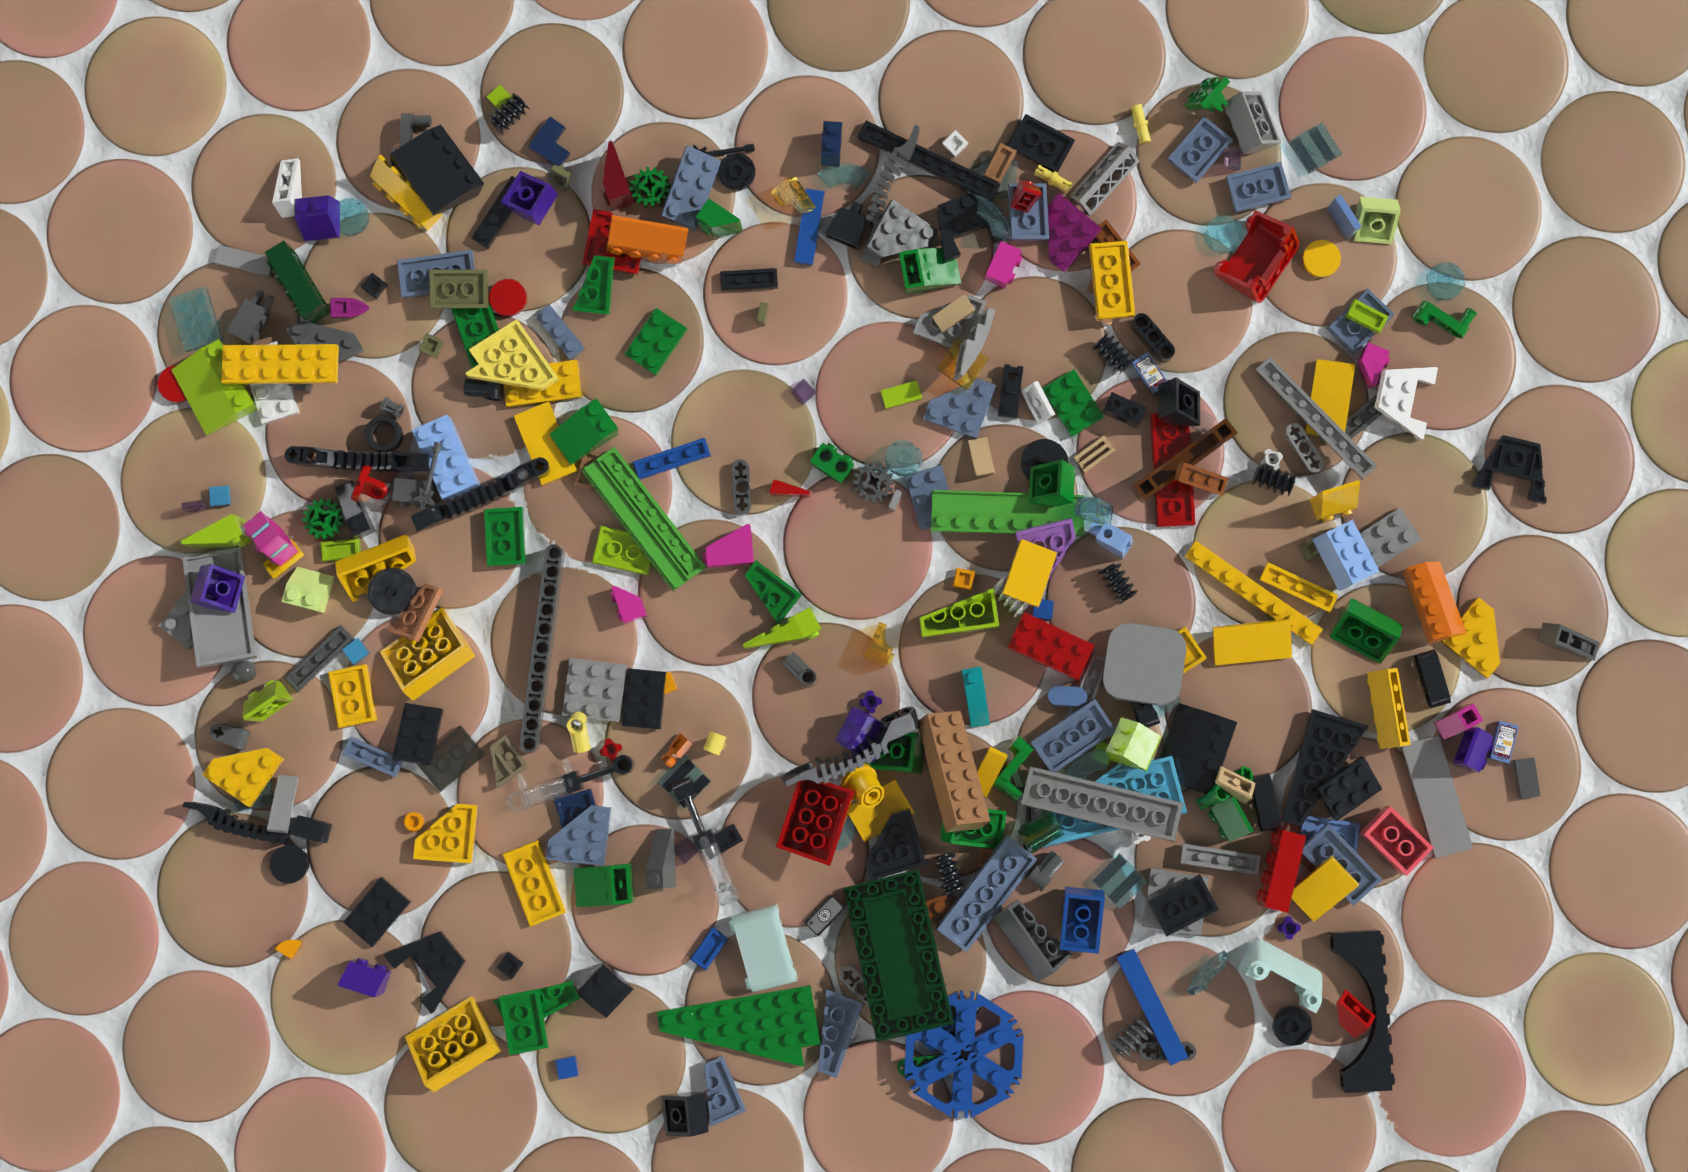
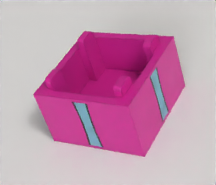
M262 511L243 525L246 529L244 531L245 535L251 537L255 542L256 551L259 553L262 551L273 564L277 563L281 566L298 552L283 529Z

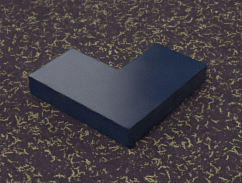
M549 117L528 146L529 149L558 167L563 165L570 152L556 142L566 127L552 117Z

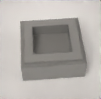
M894 490L888 510L895 512L902 496L901 491Z

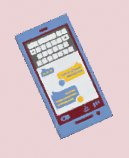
M1148 352L1132 363V366L1152 395L1158 392V384L1167 381Z
M1498 721L1493 746L1489 754L1490 759L1507 764L1510 763L1519 726Z

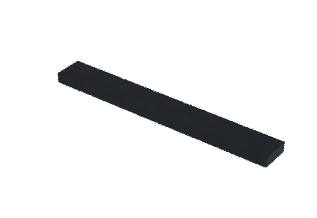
M867 120L858 135V139L892 154L894 148L900 147L908 141ZM917 144L910 161L898 156V158L990 202L993 201L1000 188L999 183Z

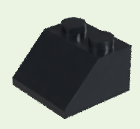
M1177 377L1158 384V419L1169 425L1200 426V391Z
M605 962L576 993L590 1007L607 1018L634 988Z
M705 1092L662 1095L666 1135L692 1137L709 1132Z

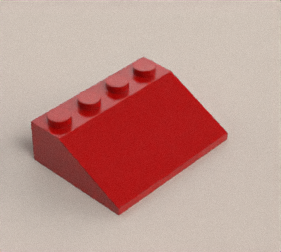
M811 780L797 782L776 848L831 866L855 791L830 782H820L819 784Z

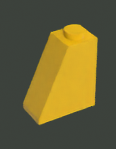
M991 746L988 747L977 769L984 797H987L1008 756Z

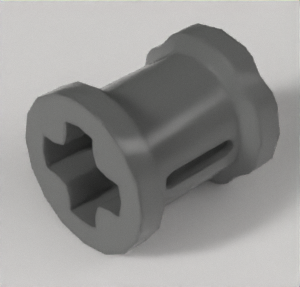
M386 397L381 403L379 412L387 413L393 416L395 420H399L404 412L405 405H399Z

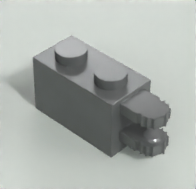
M258 290L252 301L245 298L227 332L253 345L259 339L262 327L270 319V312L268 311L274 302V297L268 296L262 307L259 306L264 296L262 290Z
M394 478V484L385 483L388 489H393V495L386 494L380 500L393 501L398 503L397 506L409 507V504L417 505L416 508L421 509V502L415 501L414 498L420 496V488L425 490L427 481ZM432 481L429 492L434 491L431 499L435 502L436 484ZM427 504L424 509L428 508V506H433V505Z

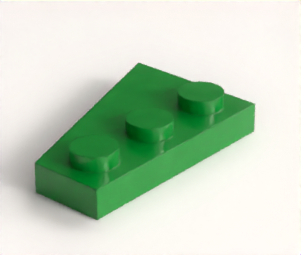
M594 255L572 311L610 314L615 257Z
M757 560L745 574V577L777 624L783 621L802 596V594Z

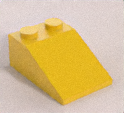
M1357 480L1321 491L1309 499L1316 521L1323 520L1324 523L1333 520L1334 516L1341 514V517L1353 514L1352 510L1358 506L1360 481Z

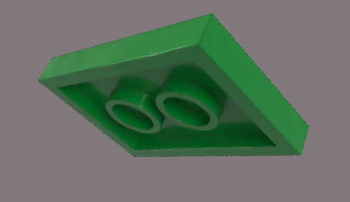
M655 308L624 355L657 376L688 329L658 308Z
M1075 369L1042 388L1050 405L1071 438L1104 418V415Z
M523 507L484 509L487 566L526 564Z
M539 988L499 996L509 1055L549 1048Z

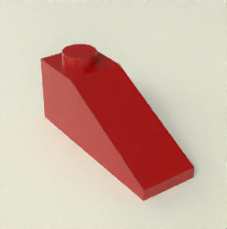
M1019 181L1016 185L1010 207L1028 213L1040 198L1042 192L1038 186L1033 185L1030 181Z

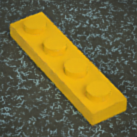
M1269 562L1266 563L1259 581L1328 613L1331 612L1338 597L1337 594Z

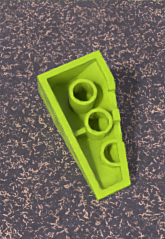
M809 607L788 618L787 623L778 624L772 627L770 632H764L742 645L745 649L806 638L812 640L820 635L819 632L822 629L812 609Z

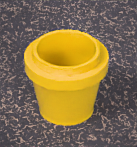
M863 764L864 767H856L855 771L846 772L847 775L843 776L840 786L855 791L852 800L857 801L866 808H872L883 799L884 789L877 779L875 770L870 765Z

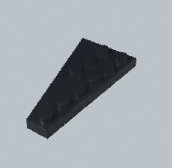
M1314 709L1311 710L1282 814V822L1298 827L1303 825L1320 798L1315 787L1340 770L1348 755L1369 726Z

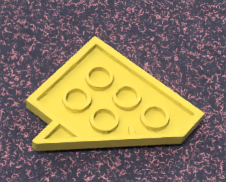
M517 319L469 349L479 365L466 372L468 378L537 390H545L559 381L555 372Z

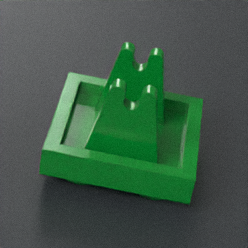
M1226 76L1204 79L1200 83L1201 87L1188 96V101L1184 106L1188 110L1207 109L1210 112H1214L1215 108L1219 112L1223 111L1221 104L1228 106V103L1222 91L1230 83L1229 79Z

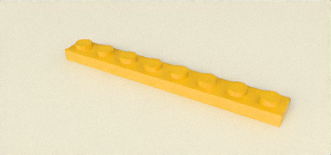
M1197 541L1192 544L1185 554L1184 558L1273 620L1289 619L1291 621V632L1309 645L1314 643L1323 630Z

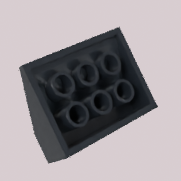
M442 125L424 131L390 154L391 159L433 216L479 196L484 185L482 179Z
M1179 703L1159 759L1172 756L1179 784L1207 795L1212 787L1216 785L1215 781L1220 766H1223L1237 722Z

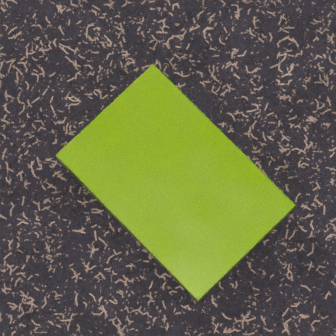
M600 526L592 563L648 576L651 563L627 531Z

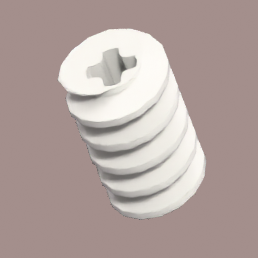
M1005 575L993 587L994 594H1000L999 602L1005 599L1004 607L1011 605L1009 612L1016 610L1014 617L1017 618L1030 604L1002 594L1008 577Z

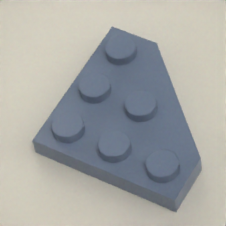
M976 379L930 400L923 420L977 439L996 385Z
M591 805L548 840L546 859L605 866L612 807Z

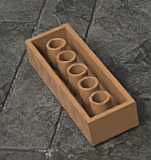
M961 711L926 714L919 720L920 727L918 729L945 831L947 833L980 829L990 822V817Z

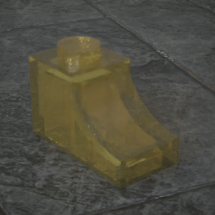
M796 176L785 178L771 191L776 203L780 207L793 206L800 214L811 212L816 208Z
M879 622L864 658L886 667L887 664L891 665L895 654L892 653L893 648L888 646L885 639L887 625Z

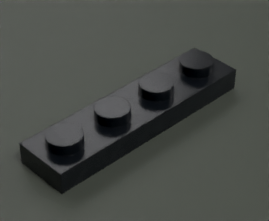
M513 176L510 177L472 236L473 241L488 250L513 212L501 203L515 180Z

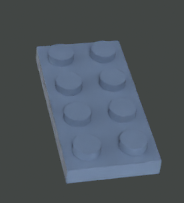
M687 145L660 217L696 231L698 227L696 215L708 199L721 160Z
M472 250L397 260L401 296L403 299L430 295L429 270H475Z
M1094 698L1030 742L1051 772H1056L1112 735L1116 729Z
M1328 822L1304 843L1302 853L1316 868L1332 855L1359 883V886L1345 897L1353 906L1383 880Z

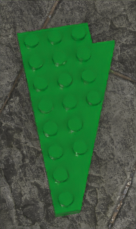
M811 985L657 1011L661 1032L798 1066H804L801 1047L820 1044Z

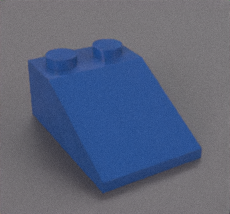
M1065 886L1060 950L1099 954L1105 902L1104 890Z

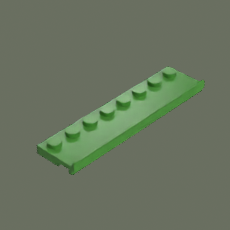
M615 447L582 469L583 475L672 592L706 568Z
M932 490V532L1015 534V531L1071 517L1075 535L1084 536L1085 495H1074L1073 503L1057 507L1031 504L1028 502L1029 493Z

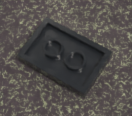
M1025 114L1008 147L1016 150L1017 154L1036 164L1058 173L1075 139Z
M628 668L622 726L661 730L667 672Z
M405 703L392 759L431 766L444 710Z
M1360 756L1315 787L1332 819L1338 821L1381 791L1382 787L1365 757Z
M1200 874L1148 900L1166 937L1219 910Z
M381 877L343 923L371 947H374L412 901L385 878Z

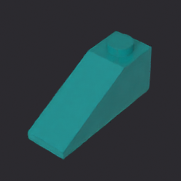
M975 667L961 670L971 728L990 725L982 668Z

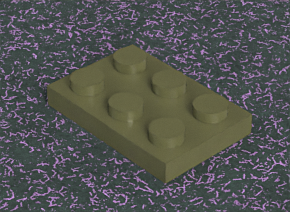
M429 270L430 308H489L488 270Z

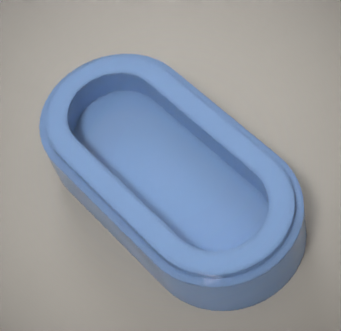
M1055 686L1050 689L1048 699L1055 706L1081 707L1087 701V693L1080 687Z

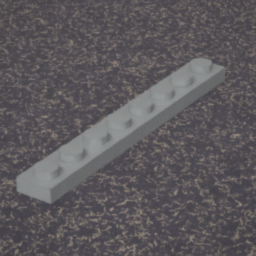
M1271 357L1255 370L1362 480L1377 468V465Z

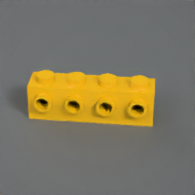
M1398 668L1367 672V683L1371 693L1370 701L1373 706L1377 742L1380 749L1411 745Z

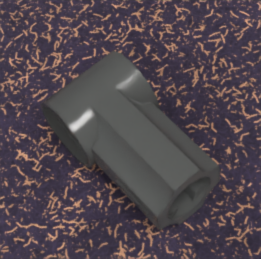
M794 652L783 661L782 665L802 685L813 687L816 684V673ZM806 673L813 674V680L810 683L803 681V676Z
M1051 850L1043 861L1032 869L1026 879L1042 891L1051 881L1053 874L1065 861Z

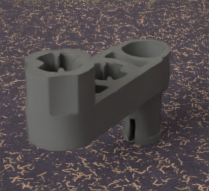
M401 114L400 147L413 139V129L415 127H431L432 120L430 115ZM391 149L390 154L396 151L397 149ZM390 157L391 165L397 166Z

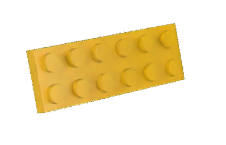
M337 344L223 345L221 383H338L339 346Z

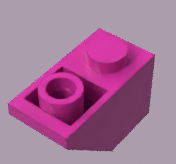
M1368 342L1362 350L1357 365L1367 387L1372 389L1376 385L1379 386L1382 369L1386 368L1390 361L1388 357L1390 351Z
M617 586L611 587L613 592H610L613 603L617 602L619 610H616L619 621L623 620L625 624L648 617L640 597Z
M1473 703L1467 704L1434 722V725L1442 739L1445 740L1482 722L1483 719Z

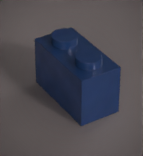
M823 121L821 166L840 167L842 122Z

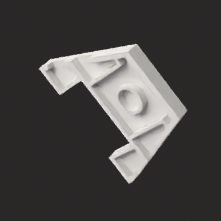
M1438 368L1383 370L1374 408L1390 420L1396 421L1401 425L1402 429L1412 433L1417 440H1423L1427 423L1410 418L1417 381L1428 385L1435 384Z

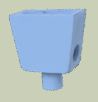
M1093 522L1088 530L1089 533L1096 536V543L1121 559H1124L1133 544L1132 535L1107 522L1103 526Z

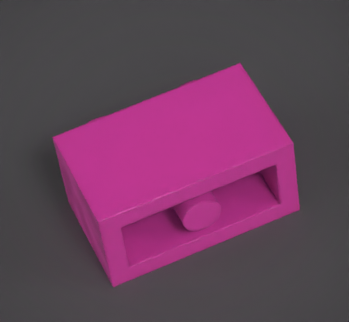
M1001 241L986 273L985 280L1003 288H1006L1007 284H1012L1015 277L1013 270L1015 266L1019 268L1023 259L1020 256L1022 250Z

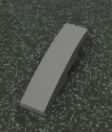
M988 308L981 313L980 323L971 328L969 339L960 344L953 380L957 381L964 376L977 358L990 331L995 310Z

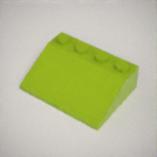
M219 339L200 348L172 369L206 436L257 411L256 404L245 384L221 383L224 344Z

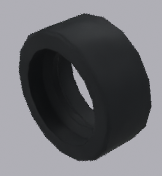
M388 416L373 418L365 428L366 442L379 453L393 452L399 448L403 441L402 427L397 421ZM380 424H389L395 431V438L389 445H379L373 438V432Z

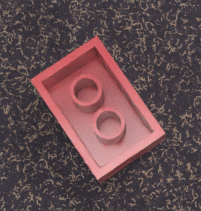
M1385 806L1359 833L1398 873L1404 876H1408L1434 848L1391 806Z

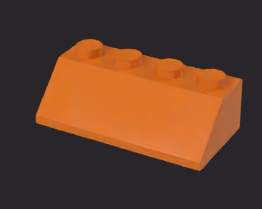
M612 215L606 251L614 255L626 254L633 258L644 257L651 261L662 260L667 261L669 264H681L688 228Z
M1424 562L1407 567L1403 572V576L1428 644L1466 634L1441 563Z

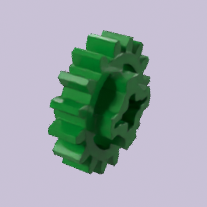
M646 167L645 172L639 169L640 175L634 174L636 180L630 181L631 185L634 186L630 188L631 193H634L632 195L633 199H638V205L644 203L645 208L649 204H651L652 208H655L656 203L662 206L661 200L666 201L667 197L665 195L669 193L667 188L671 187L670 182H667L669 180L668 176H663V170L657 172L656 167L652 171H650L649 167ZM650 181H651V184L653 185L652 190H651V194H650V191L648 190L649 185H650Z
M320 498V503L313 500V506L307 505L309 511H303L307 515L306 518L302 519L303 522L307 523L304 529H310L308 534H315L317 539H320L321 535L324 540H327L328 535L334 538V532H341L338 529L339 526L344 527L341 520H344L345 517L340 515L343 512L342 508H338L339 504L337 502L333 503L331 499H328L326 502L324 498ZM323 507H330L332 510L325 511ZM323 515L327 516V517L325 518V522H322V521H321V520H323V517H322ZM316 527H322L325 531H318Z

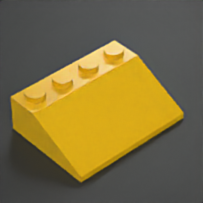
M443 607L431 615L419 642L400 637L380 651L402 692L412 701L476 656Z
M470 996L405 1036L424 1086L433 1092H436L502 1051L494 1032L473 996Z

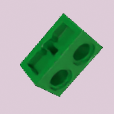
M822 443L811 458L810 464L842 485L854 468L853 459L846 454L842 456L837 453L838 449L832 444L828 443L826 445ZM822 453H829L831 458L825 462L820 459ZM840 463L845 464L846 470L838 472L835 469L836 466Z

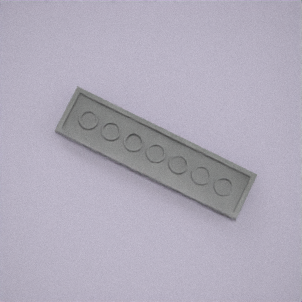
M1034 767L1029 769L1021 801L1023 806L1175 842L1183 803Z

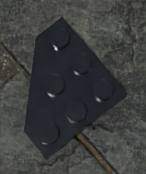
M910 808L891 813L865 860L870 881L926 865Z

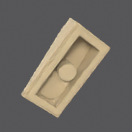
M964 294L932 316V318L943 333L973 314L975 309Z
M987 437L968 440L975 478L994 474L995 471Z
M1222 766L1219 768L1215 781L1216 784L1244 804L1251 800L1256 784Z

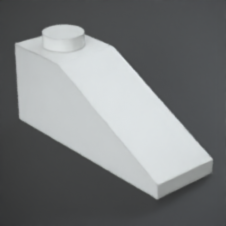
M299 158L281 160L272 203L280 216L284 218L294 216L295 199L302 198Z

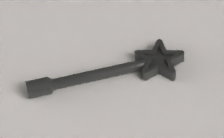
M434 442L433 457L425 490L420 488V496L414 498L415 501L421 502V509H424L427 504L435 505V502L431 499L434 491H429L437 457L442 447L440 442Z

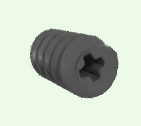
M1133 1018L1134 1025L1127 1023L1128 1031L1122 1028L1123 1036L1115 1035L1117 1042L1112 1039L1110 1040L1111 1046L1124 1060L1123 1054L1131 1056L1129 1049L1137 1050L1135 1043L1142 1045L1140 1038L1147 1040V1032L1152 1035L1154 1034L1141 1019Z

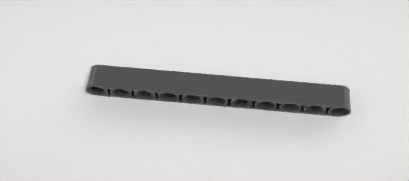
M551 544L546 548L520 735V748L527 753H534L539 749L565 559L564 550L556 544ZM554 549H559L560 554L557 558H551V551ZM551 568L557 569V574L554 577L548 576V571ZM548 587H554L555 592L552 596L546 595ZM550 605L552 612L545 616L543 609L545 606ZM547 624L549 632L543 635L540 629L543 625ZM545 643L547 650L545 653L540 654L538 647L540 644ZM539 662H542L544 670L538 673L535 667ZM539 681L542 684V688L540 691L535 692L533 685ZM534 700L539 702V708L536 711L531 710L530 707ZM532 719L537 723L534 730L528 728V722ZM528 739L534 741V747L530 750L525 746Z

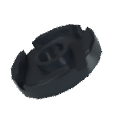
M736 153L727 155L721 161L718 173L721 183L727 189L742 191L753 183L756 169L753 161L748 156Z
M285 845L278 848L272 854L270 870L278 881L282 883H295L302 880L308 872L310 860L307 853L299 846Z
M1287 1006L1275 1014L1272 1028L1274 1035L1282 1043L1289 1046L1301 1045L1309 1039L1312 1033V1021L1306 1011L1299 1007Z

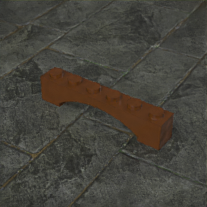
M1225 418L1181 452L1140 479L1130 489L1141 503L1145 502L1174 481L1180 461L1195 466L1231 440L1238 432L1228 419Z

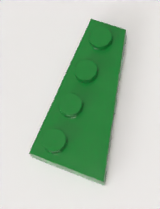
M573 980L539 989L544 1018L581 999L576 993L578 990ZM495 999L493 1001L503 1019L500 999Z

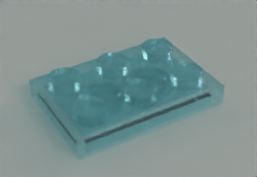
M204 286L169 298L186 352L200 349L218 339L223 341L207 287Z

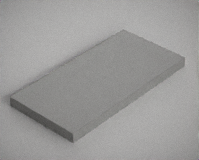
M238 547L182 557L197 668L257 658L242 549ZM213 564L245 576L235 613L208 609L190 602L200 566Z

